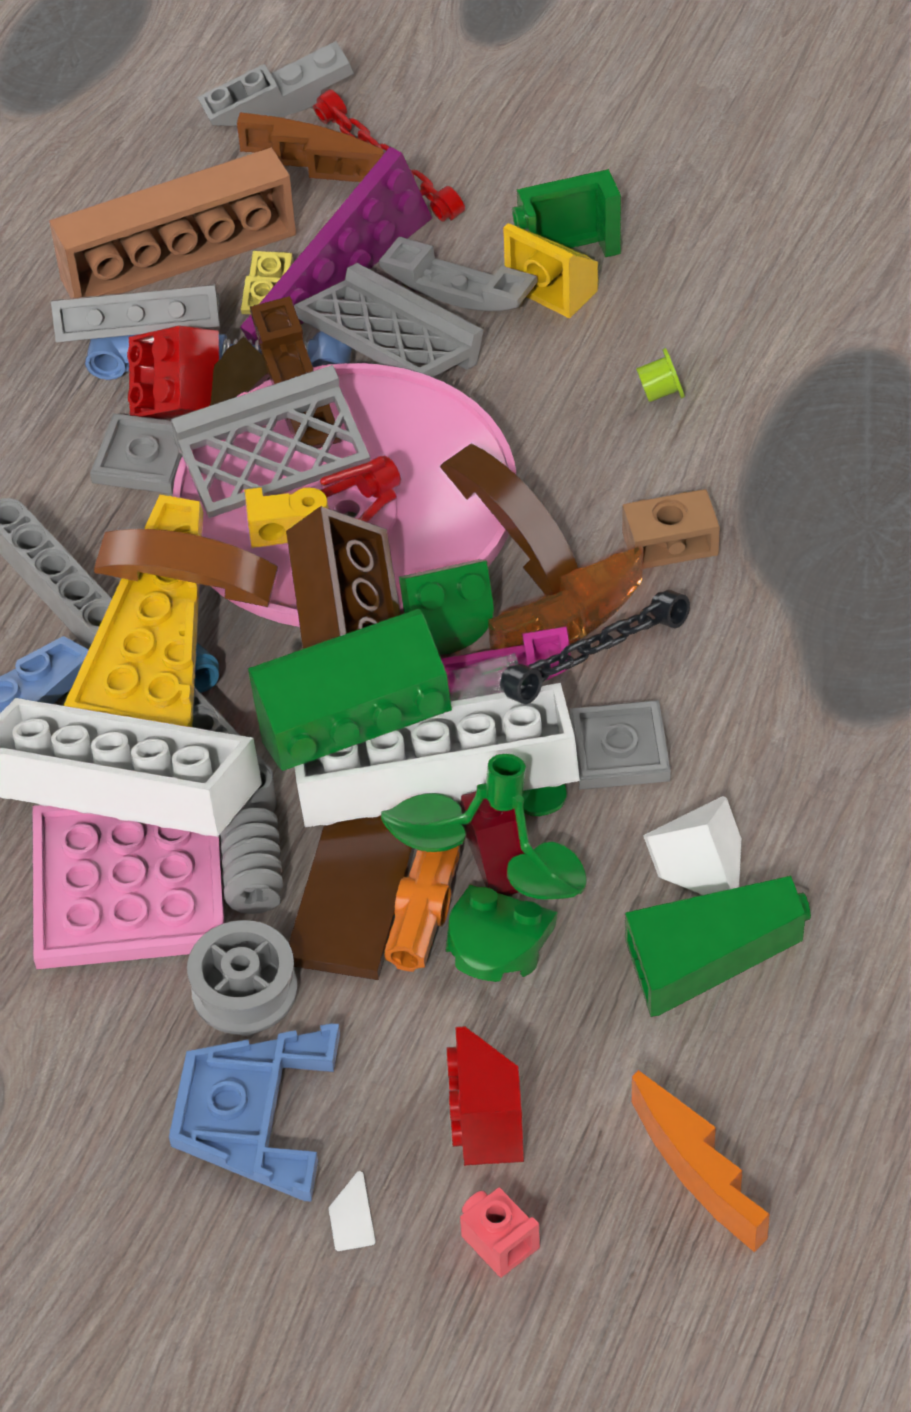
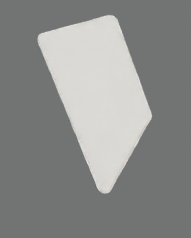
M361 1171L354 1175L329 1206L336 1251L375 1244L364 1174Z

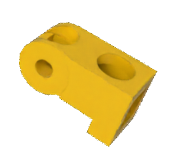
M262 487L244 489L251 548L288 543L286 531L318 507L328 508L326 495L316 488H302L293 494L287 493L263 496Z

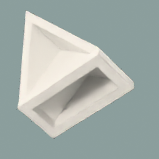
M722 796L643 835L659 878L702 895L739 887L742 839L726 797Z

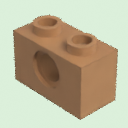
M707 489L639 500L623 504L622 533L634 570L717 556L719 553L720 526Z

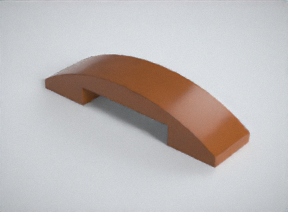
M123 529L105 532L94 566V573L138 581L140 572L223 588L225 589V599L268 607L278 566L239 547L202 536L158 529Z

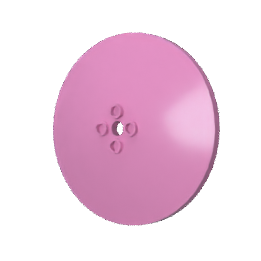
M367 363L332 364L339 378L341 392L370 455V461L378 456L385 455L395 463L400 473L401 484L393 489L397 498L384 505L368 523L387 529L400 613L402 615L404 614L399 583L400 576L478 559L486 560L489 567L498 556L509 536V533L477 494L467 500L443 472L440 465L471 443L494 456L516 474L515 461L506 438L491 416L471 398L445 382L422 373L388 365ZM331 365L316 366L313 369L316 371ZM271 380L265 381L248 393L271 386ZM243 392V393H241V394L238 395V396L247 394V392ZM333 402L329 405L336 421L339 412ZM285 419L277 421L273 431L293 439ZM343 423L341 429L346 430L345 425ZM244 432L236 436L232 445L253 453L261 437L250 432ZM268 440L260 456L281 464L288 447ZM342 440L340 443L332 444L328 453L345 458L356 454V450L352 443ZM208 445L191 450L196 461L209 466H213L220 450ZM295 451L288 467L304 472L312 469L316 458ZM227 454L219 470L240 478L248 461ZM182 456L174 479L173 497L200 501L203 509L202 537L239 547L278 566L268 607L234 600L229 601L260 617L300 627L288 543L251 548L246 506L208 518ZM255 464L247 481L263 486L272 482L276 472ZM201 473L203 480L205 481L208 475ZM215 478L208 492L212 501L216 502L230 497L235 486ZM319 480L281 494H293L302 488L321 490L335 483L323 486ZM357 485L328 497V509L342 514L348 511L354 512L357 515L353 518L358 519L377 498L373 496L366 498L361 494ZM211 586L225 598V589Z

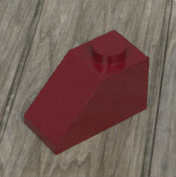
M476 792L461 796L462 814L469 808ZM483 799L471 822L462 825L466 832L468 844L487 888L506 896L520 893L510 884L507 878L509 861L517 855L524 854L520 847L515 809L499 811L491 807L487 799Z

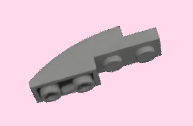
M337 41L291 64L285 65L271 74L266 65L263 64L197 98L212 125L235 126L237 125L240 112L283 117L310 108L317 103L316 99L322 95L320 90L354 73L348 59Z

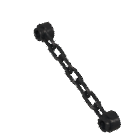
M672 590L658 592L653 597L651 604L642 609L640 614L616 621L606 626L600 634L593 635L587 639H580L566 646L560 654L538 660L528 666L517 664L507 667L502 673L500 687L507 698L522 704H530L537 698L542 683L549 675L556 674L564 669H570L587 660L589 655L604 649H610L625 641L629 635L649 629L659 623L671 628H679L688 617L690 601L686 595ZM650 612L655 619H652L647 614ZM638 621V625L630 628V624ZM616 629L621 635L613 639L608 633ZM599 641V645L591 648L592 643ZM577 650L582 655L573 659L568 653ZM559 661V665L553 668L550 667V664Z

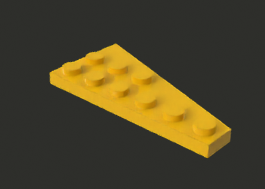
M160 494L144 529L176 531L202 536L203 509L200 501ZM140 572L138 581L121 578L63 706L192 727L200 584Z

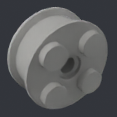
M249 920L227 922L206 932L196 942L190 952L187 962V974L192 987L193 1003L199 1016L213 1028L225 1033L249 1036L274 1026L292 1008L297 995V979L294 971L292 949L285 937L271 926Z

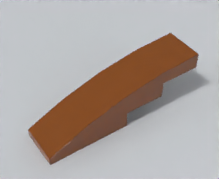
M242 112L239 113L237 120L240 152L256 153L272 147L284 166L308 167L309 178L361 182L384 154L383 149L353 136L310 123Z

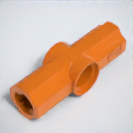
M460 845L442 852L417 850L409 877L401 879L395 900V920L384 950L385 960L394 964L397 969L414 972L415 969L425 968L437 927L444 926L449 912L451 882L460 859Z

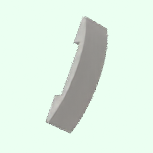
M398 237L379 260L382 269L410 288L450 305L473 310L502 311L516 308L537 283L536 275L501 266L496 274L492 275L436 259L433 246L403 237Z

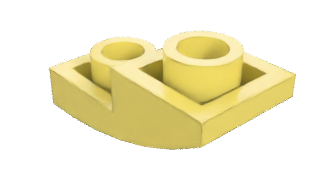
M253 251L250 274L245 279L241 305L242 314L250 315V306L260 304L294 263L292 253Z

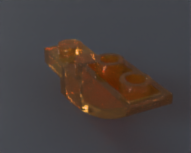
M635 547L623 553L613 554L609 558L587 567L577 568L569 574L560 577V592L544 596L538 601L512 611H505L497 617L489 619L490 649L496 650L524 645L522 635L524 633L567 627L569 645L587 636L612 617L633 595L641 583L642 551L639 547Z

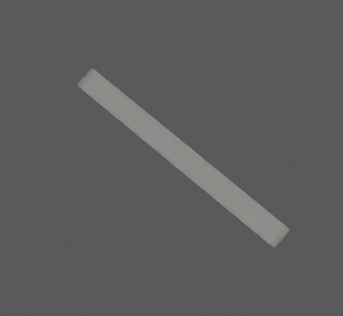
M13 498L0 499V554L81 643L89 649L112 598L20 501ZM194 687L192 728L239 735ZM257 754L262 784L241 810L263 808L274 813L277 807L273 772Z

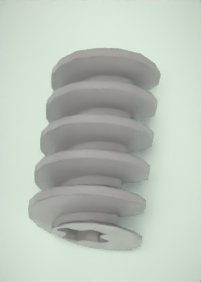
M263 808L240 810L220 834L225 901L232 909L240 913H263L274 909L281 903V897L278 893L283 887V880L280 875L282 867L279 860L281 856L278 845L279 833L276 830L278 819L272 811Z

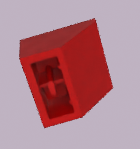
M175 326L129 337L127 359L129 362L128 402L130 416L173 419L209 407L211 403L214 365L219 361V331Z
M466 1026L455 1027L456 1047H447L453 1147L463 1146L464 1166L524 1162L519 1066Z

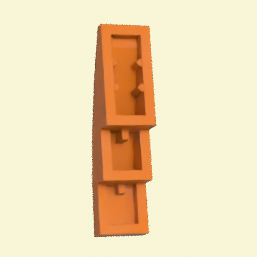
M638 1070L632 1076L631 1102L652 1142L682 1184L706 1210L755 1253L768 1239L770 1214L741 1193L742 1169L715 1150L716 1127Z

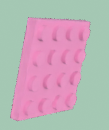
M33 806V955L36 969L190 954L193 946L206 932L225 923L220 835L218 837L205 836L184 830L161 828L156 825L129 820L123 821L118 818L80 813L75 810L53 806Z

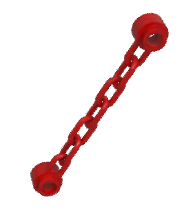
M329 89L316 99L317 103L313 105V109L321 122L324 124L330 121L337 123L342 133L355 137L350 133L352 124L360 129L357 133V139L385 151L388 150L389 146L382 143L379 144L370 136L368 128L358 120L347 118L346 106L335 91ZM410 170L413 177L415 175L423 181L420 184V192L422 196L431 201V210L440 221L444 222L447 219L452 221L465 211V205L461 197L452 187L445 186L440 191H437L433 188L431 180L420 171Z

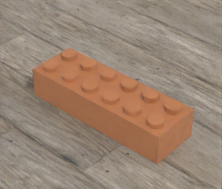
M272 147L49 220L60 279L70 298L125 293L296 235L290 176Z

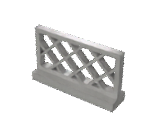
M358 263L347 268L344 281L294 305L298 319L382 365L404 368L430 377H435L455 365H459L466 370L477 365L483 329ZM316 311L332 312V314L318 313ZM340 313L360 314V316L340 315ZM347 328L363 329V331L349 330ZM372 330L392 331V333L372 332ZM379 345L395 346V348H385ZM403 347L423 348V350L404 349ZM410 362H413V363H427V364L424 365V366H422L421 368H419L418 366H416V365H414V364H412V363H410Z
M215 284L51 301L56 342L137 335L175 326L194 328L220 326L218 313L220 297L219 293H216Z
M333 365L171 419L175 444L179 453H182L208 518L246 506L245 492H242L243 489L262 487L263 496L278 495L319 481L324 476L370 461V455L339 387V378ZM333 402L339 412L334 425L313 418L318 407ZM289 418L300 422L301 425L292 439L273 431L277 421ZM343 423L345 425L346 430L341 429ZM308 426L329 434L321 450L300 442ZM250 432L261 437L253 453L232 445L238 434ZM336 437L352 443L356 450V454L345 458L337 457L328 452ZM268 440L288 447L281 464L260 456ZM208 445L220 450L213 466H209L196 461L191 450ZM295 451L316 458L312 469L300 472L288 467ZM227 454L248 461L240 478L219 470ZM255 464L276 472L271 483L259 486L247 481ZM201 473L208 475L205 481L203 480ZM215 478L235 486L230 497L216 502L212 501L208 491Z

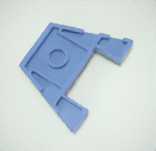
M339 1024L320 1025L321 1031L297 1035L296 1030L279 1033L276 1040L249 1044V1040L186 1051L169 1133L171 1147L300 1200L311 1202L318 1166L317 1152L268 1148L283 1068L334 1072L340 1037Z

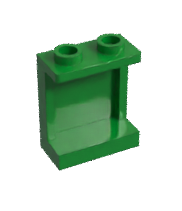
M609 169L517 189V206L512 207V217L515 226L568 248L599 242L605 257L621 254V194Z

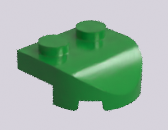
M478 559L399 577L404 614L416 609L421 610L439 655L454 653L472 645L483 636L490 626L494 607L486 560Z
M470 884L450 912L445 952H451L455 957V967L459 971L477 979L499 982L504 973L520 971V975L525 977L537 968L539 951L556 927L558 912L541 907L532 901L518 900L499 894L493 889Z

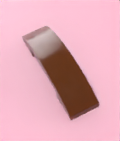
M288 296L250 306L254 328L272 385L313 372L314 369L303 342V330L291 297ZM329 404L316 409L313 418L334 425L335 418ZM286 418L285 421L294 438L301 423ZM308 426L300 442L318 449L323 447L329 434ZM336 437L333 444L340 443L342 439Z
M472 443L440 465L443 472L467 500L477 494L529 557L530 560L523 568L549 600H552L581 577L574 555L548 510L529 487L506 465Z

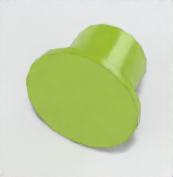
M666 348L662 349L663 358L636 368L649 402L677 391L681 399L685 397Z

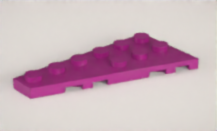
M391 146L260 304L290 296L293 305L344 281L347 268L356 263L371 269L379 262L398 237L408 239L432 219L401 152ZM250 314L240 328L248 341L251 339L252 344L255 345L258 338Z

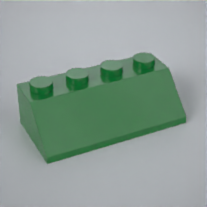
M420 609L248 668L262 743L281 771L452 710L447 673Z

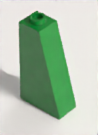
M786 876L625 912V942L650 1017L659 1016L802 942L805 921L811 919V912L805 893L797 892L792 877Z

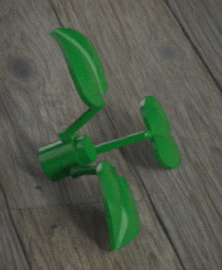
M498 754L488 761L486 784L477 785L476 795L467 811L461 814V808L457 802L444 795L434 793L408 798L392 809L381 811L382 822L399 841L420 851L442 852L453 849L465 841L466 832L462 825L471 822L483 799H487L491 807L499 811L515 809L520 847L524 854L513 857L508 863L507 878L510 884L523 895L544 900L575 897L577 894H582L586 887V873L575 853L556 842H544L533 849L528 840L524 813L530 816H545L561 809L565 804L567 795L565 784L523 791L526 766L524 761L515 755Z

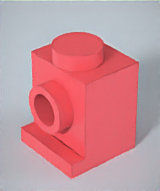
M500 1187L489 1195L485 1191H479L472 1195L462 1208L463 1215L460 1216L461 1236L500 1278L540 1248L539 1223L533 1217L529 1218Z

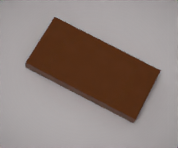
M381 815L373 818L365 817L324 825L289 940L293 953L294 967L379 980L385 959L384 950L395 920V900L401 879L408 876L415 850L399 841L390 833L382 822Z

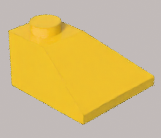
M510 223L503 227L505 267L537 276V283L528 293L527 298L570 319L598 291L597 261L562 244Z

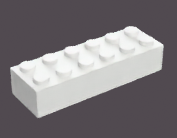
M561 683L541 686L537 698L530 704H522L509 699L504 692L451 701L452 710L296 766V782L305 828L331 825L336 822L365 817H378L381 815V811L392 809L402 801L422 794H441L455 802H461L462 795L476 792L478 784H486L488 761L498 754H512L524 761L526 769L523 791L547 786L556 787L565 783L580 781L575 736Z
M15 698L0 713V797L3 799H15L37 803L42 806H53L75 810L80 813H91L118 818L123 821H135L156 825L161 828H173L205 836L218 837L262 784L254 738L19 698Z

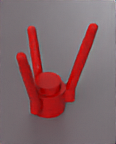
M384 455L378 456L367 463L324 476L320 479V483L323 486L335 483L321 489L326 498L357 485L361 494L366 498L371 496L377 498L358 518L368 523L384 505L397 498L393 489L401 484V477L395 463Z

